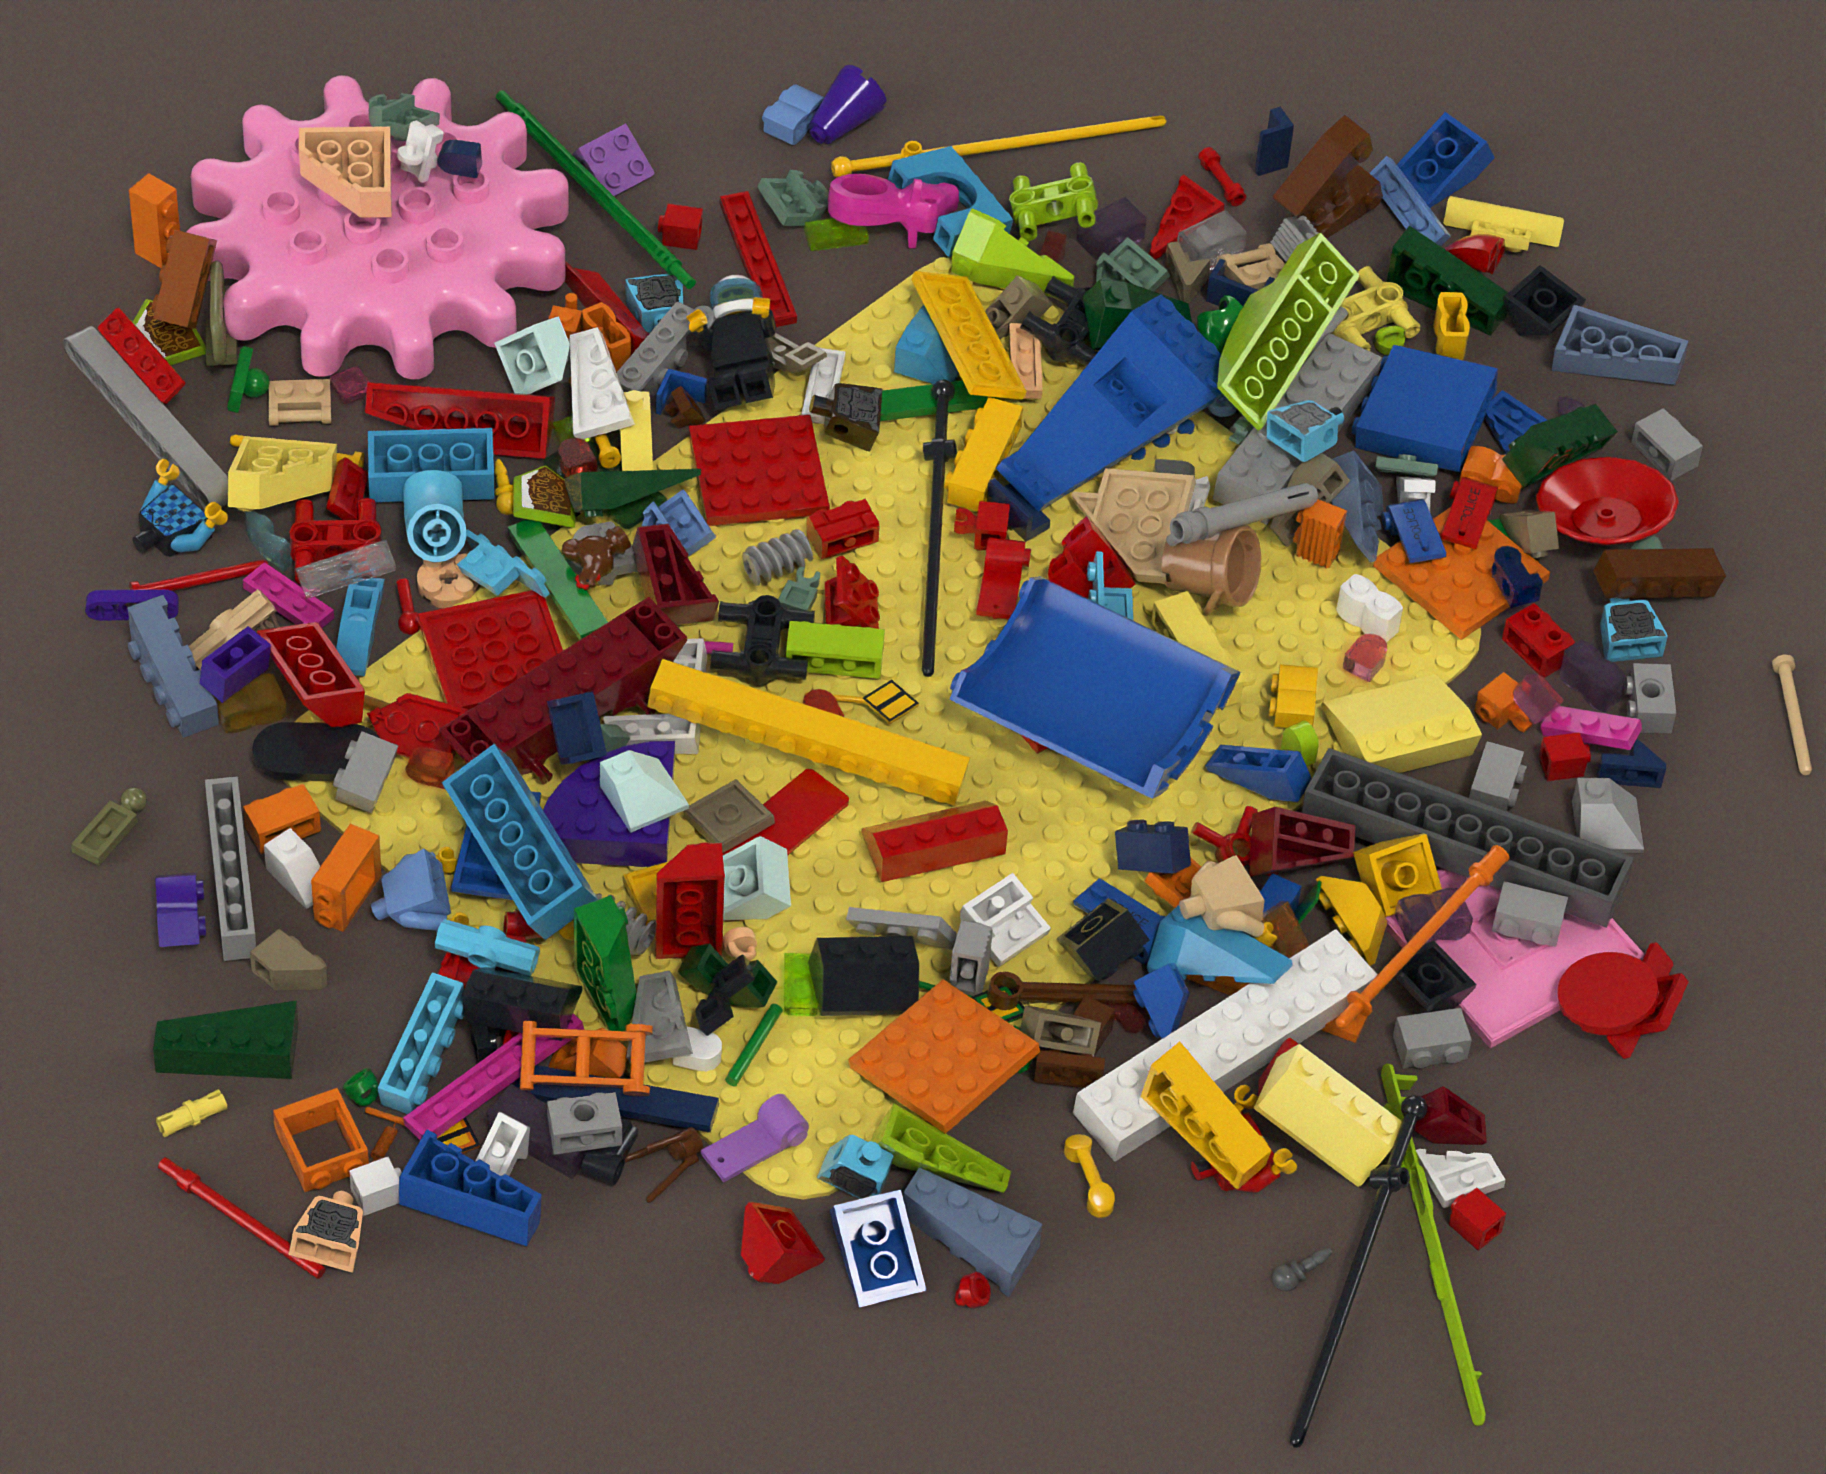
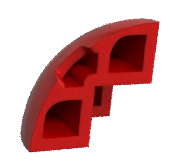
M1490 234L1470 235L1454 241L1444 249L1470 267L1485 273L1494 274L1504 256L1505 239Z
M1087 516L1062 540L1063 553L1051 559L1048 569L1049 581L1088 599L1089 590H1093V581L1087 580L1088 562H1093L1096 551L1103 552L1104 587L1132 588L1136 585L1122 560Z

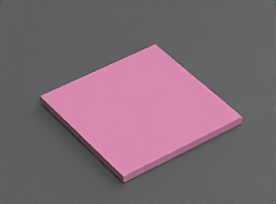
M1443 868L1438 870L1437 873L1444 896L1386 917V930L1403 948L1468 877ZM1490 885L1479 886L1426 942L1429 943L1434 940L1477 984L1475 989L1456 1008L1462 1009L1465 1021L1489 1048L1500 1044L1560 1011L1558 984L1564 972L1576 961L1602 952L1624 953L1634 956L1641 961L1645 955L1613 918H1611L1606 928L1564 913L1556 947L1541 945L1533 941L1508 937L1501 933L1493 932L1492 927L1501 889Z

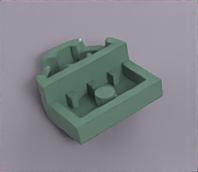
M401 93L399 99L386 100V95L380 94L369 100L368 117L371 126L390 127L391 136L397 141L407 140L409 126L413 121L417 120L425 126L430 124L439 125L440 113L415 107V95Z
M790 170L786 179L761 178L757 188L783 226H811L821 219L828 205L829 192L821 182L816 180L813 184L803 179V172Z
M1129 237L1110 255L1103 252L1096 263L1097 282L1100 279L1128 282L1155 291L1170 277L1168 270Z

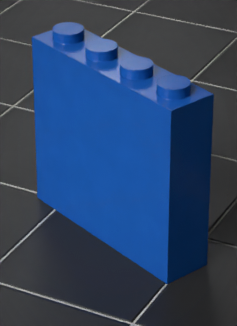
M1393 345L1389 355H1384L1382 359L1380 375L1373 378L1370 397L1365 396L1363 400L1361 416L1354 419L1352 435H1356L1355 448L1398 458L1399 454L1412 455L1417 457V462L1438 464L1439 468L1461 473L1469 449L1473 445L1486 416L1490 401L1494 398L1497 391L1498 368Z

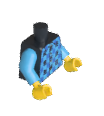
M161 459L156 465V471L160 478L159 480H154L139 511L141 532L135 535L132 540L135 547L141 553L155 546L165 556L172 557L178 553L201 549L205 542L212 538L215 524H225L228 520V515L221 510L222 506L216 502L209 503L205 511H203L174 483L167 485L168 481L175 480L180 472L179 468L174 464L166 472L169 467V461L166 459Z

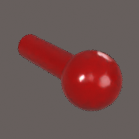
M403 578L396 581L402 614L398 619V627L404 634L413 635L421 629L418 622L419 613L414 610L409 580Z

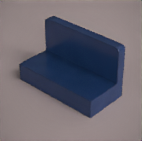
M1281 106L1270 109L1268 128L1260 132L1255 173L1258 176L1288 167L1294 125Z
M995 478L989 480L987 502L1010 504L1008 525L1025 542L1050 528V519L1041 510L1038 512L1010 483L1003 486Z

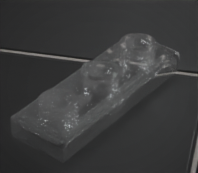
M387 540L296 568L297 576L306 599L397 570Z

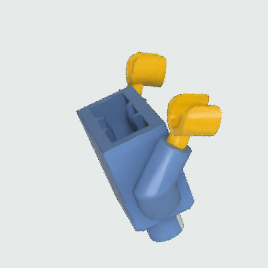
M443 847L439 850L438 855L425 849L415 854L405 855L396 867L385 874L381 880L384 897L371 904L375 917L378 920H383L390 916L404 928L438 931L444 919L468 925L469 918L465 913L459 912L454 914L451 919L447 918V915L451 914L444 873H452L456 870L458 861L454 857V851L450 847Z

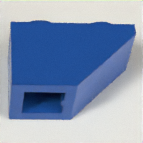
M1169 963L1133 981L1137 988L1133 990L1134 996L1141 1008L1146 1007L1151 1017L1148 1020V1024L1156 1038L1161 1037V1039L1179 1028L1190 994L1176 964Z

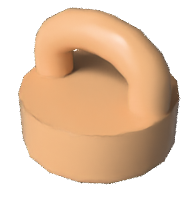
M737 927L729 930L724 935L723 947L727 955L737 958L743 954L749 961L755 958L757 940L752 929Z

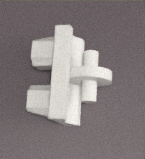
M417 120L411 122L406 145L398 148L397 158L402 162L401 169L414 174L422 183L428 181L431 169L437 166L438 157L435 153L436 144L442 142L444 132L433 124L425 126Z

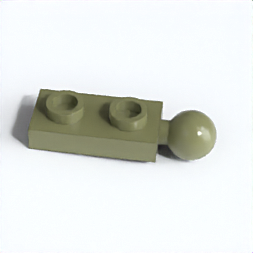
M131 787L122 793L121 805L110 800L71 844L72 852L100 866L138 823L136 813L142 811L146 806L147 797L145 793L139 788Z

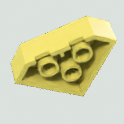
M244 436L228 471V507H236L240 511L247 512L330 491L337 465V444Z

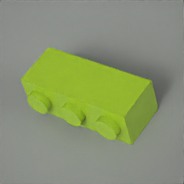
M790 621L786 657L801 660L808 659L807 672L880 679L885 629Z

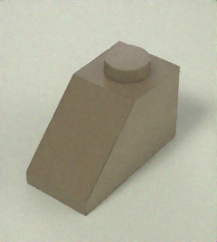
M1523 510L1500 514V521L1508 536L1522 548L1524 553H1529L1531 557L1538 558L1548 556V550L1559 549L1555 512Z
M1025 1005L1020 1031L1038 1042L1039 1047L1094 1055L1101 1022L1056 1010Z

